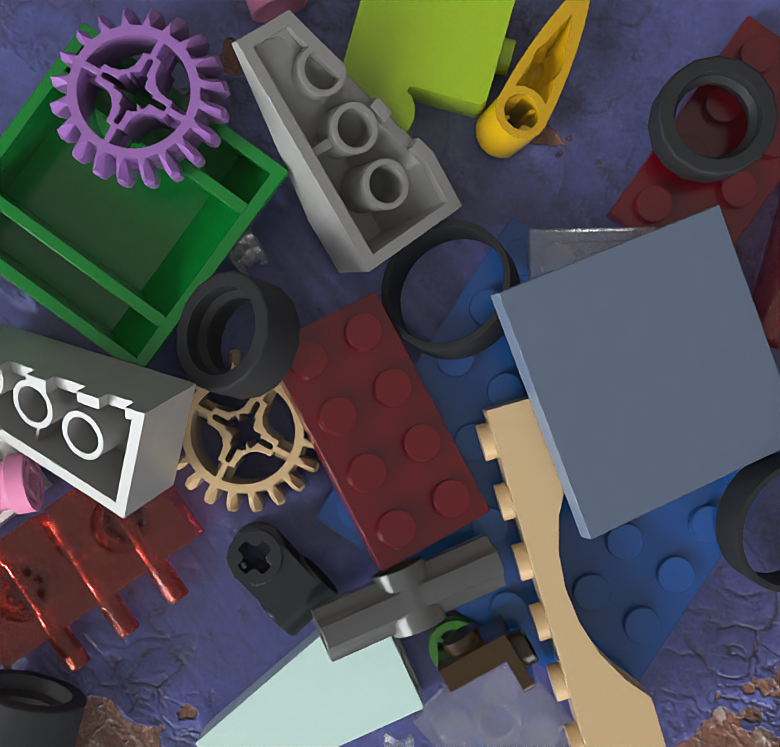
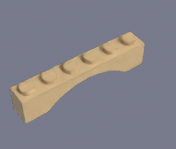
M528 395L483 408L485 423L475 425L485 460L497 459L503 482L493 485L503 520L514 519L521 542L511 545V550L521 581L532 579L539 602L529 604L528 607L537 637L540 642L550 639L556 662L546 664L557 702L566 699L569 702L574 719L573 722L564 724L569 746L666 747L652 697L636 678L614 664L591 641L579 623L567 593L559 556V514L564 490Z

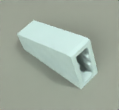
M316 629L205 725L196 741L197 747H339L423 709V689L400 639L394 638V635L332 662Z

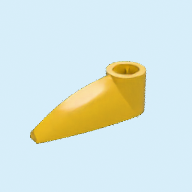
M565 0L530 44L499 96L477 119L475 126L476 139L480 147L489 155L496 158H509L522 150L545 128L574 61L586 22L590 0ZM509 119L514 124V126L508 123L507 120Z

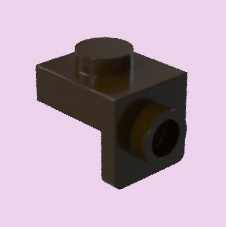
M502 615L493 618L478 628L474 624H468L455 630L443 641L444 647L438 650V672L451 693L506 662L524 692L537 686L532 665L537 663L539 658L522 628L511 631Z

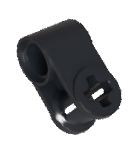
M262 521L248 523L240 528L229 545L226 558L228 568L233 576L260 602L272 620L291 636H296L313 619L311 607L318 605L319 602L334 598L339 594L328 576L313 561L302 555L270 523ZM246 541L254 547L262 541L268 544L267 563L260 558L255 559L252 563L245 559L244 555L248 549Z

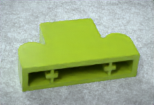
M361 0L343 62L346 65V74L372 99L378 97L392 111L390 117L410 137L414 133V102L470 118H479L484 112L494 74L507 76L516 40L506 38L505 35L515 0Z

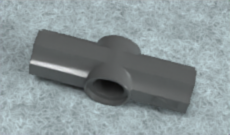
M480 534L425 559L423 556L412 557L403 560L384 572L378 571L371 576V582L353 590L345 591L334 598L319 602L318 605L311 607L310 610L330 660L334 662L394 635V638L408 637L439 624L446 618L445 612L467 602L477 600L485 594L506 586L504 579L505 571L499 555L491 545L487 535Z

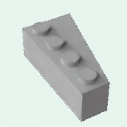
M0 323L1 440L122 518H126L174 485L196 383Z

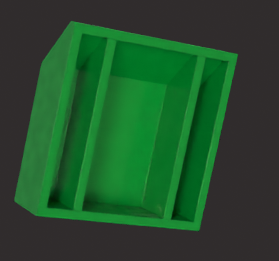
M85 22L79 28V30L88 32L92 38L100 34ZM77 33L63 51H71L76 55L80 53L83 46L76 38ZM60 55L0 137V274L115 359L148 368L176 330L185 303L195 289L219 271L289 175V171L225 124L210 123L209 128L221 138L220 146L217 148L210 147L201 142L197 150L202 154L206 163L203 167L198 168L187 158L181 161L180 165L184 171L183 181L175 182L165 169H161V182L159 187L155 189H150L144 184L141 174H139L132 188L120 185L117 182L116 172L107 180L98 177L93 173V162L82 164L72 156L76 143H67L60 138L57 131L67 119L59 118L51 110L50 103L66 96V94L60 92L52 85L51 76L69 74L71 70L61 61ZM129 57L113 68L118 70L128 69L138 61L133 57ZM172 86L169 93L170 100L180 110L187 112L190 99ZM99 88L95 111L98 126L105 137L111 126L106 120L112 108L111 96ZM120 89L131 100V104L136 109L138 103L142 108L151 104L164 111L147 90L146 96L141 91L137 92L134 96ZM165 128L153 129L143 137L140 144L133 142L130 148H143L154 145L167 138L173 131Z

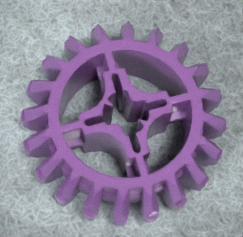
M125 7L121 17V26L115 27L108 16L99 15L98 27L101 33L96 37L92 38L84 30H76V38L83 46L78 55L71 51H60V59L71 69L70 73L51 76L52 85L60 92L66 94V96L50 103L51 110L59 118L67 119L57 129L60 138L67 143H76L72 156L82 164L93 162V173L104 180H107L116 172L117 182L123 187L132 188L139 174H141V178L150 189L158 188L161 182V169H165L175 182L183 181L184 171L180 165L181 161L187 158L198 168L203 167L206 163L202 154L197 150L201 142L210 147L217 148L220 146L221 138L209 128L210 123L224 124L229 122L230 114L224 107L215 104L226 99L231 94L230 88L225 81L215 79L224 70L222 62L216 55L206 56L210 48L208 41L202 34L189 37L190 29L181 18H175L166 26L162 13L151 8L143 24H141L135 11ZM142 54L139 61L128 69L118 70L113 68L129 57ZM177 62L186 68L189 76L191 92L187 112L180 110L170 100L169 93L175 81L171 73ZM99 88L109 94L112 101V108L106 120L111 126L105 137L98 126L95 111ZM120 89L134 96L139 91L146 96L147 90L164 111L151 104L142 108L138 103L136 109L131 104V100ZM165 128L173 131L167 138L154 145L143 148H130L133 142L140 144L143 137L153 129Z

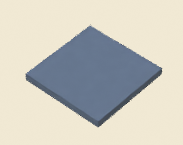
M719 205L704 209L490 295L581 537L590 540L780 450V375Z

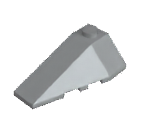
M290 10L232 43L284 166L289 171V177L307 219L339 273L370 272L462 207L434 152L420 138L412 139L390 117L392 111L378 97L372 99L346 74V65Z

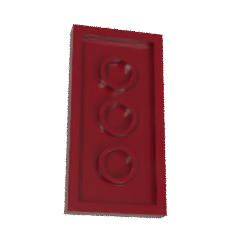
M749 15L741 22L719 56L744 61L759 71L773 90L778 111L774 139L762 157L729 179L706 184L680 178L663 166L652 149L606 215L607 218L633 236L637 237L704 209L719 205L734 246L780 181V37ZM704 85L696 87L675 117L677 132L686 146L697 154L707 157L727 155L738 147L746 134L747 121L743 107L734 95L719 86Z
M376 292L300 329L299 347L294 362L280 383L378 571H386L490 512Z

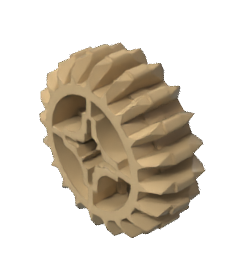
M234 349L229 352L230 369L227 371L239 365L244 358L241 350ZM281 383L261 397L250 398L246 405L239 410L232 409L226 405L220 406L211 401L216 393L198 386L195 387L197 391L193 396L183 440L185 455L180 456L177 470H180L191 464L196 471L185 482V486L189 490H193L204 481H207L210 486L204 497L206 503H215L223 490L228 492L226 502L228 511L236 512L243 502L244 494H248L249 505L252 511L259 512L265 505L264 491H268L276 505H281L287 501L286 490L282 482L285 481L292 489L298 492L306 487L307 483L304 477L296 469L300 466L307 471L317 472L321 463L315 457L306 454L308 448L314 449ZM277 392L286 401L293 415L295 423L294 444L286 441L285 436L274 430L270 422V413L274 405L273 400ZM256 413L253 429L261 434L260 438L264 440L257 443L255 439L247 441L245 446L238 448L241 443L238 441L241 431L234 427L235 423L229 420L238 418L239 421L248 419V414ZM203 418L207 419V424L218 430L222 437L223 447L218 458L220 461L218 465L211 459L203 443L201 431ZM257 451L270 457L275 455L286 461L277 472L265 477L251 479L234 476L238 466L244 462L250 452Z

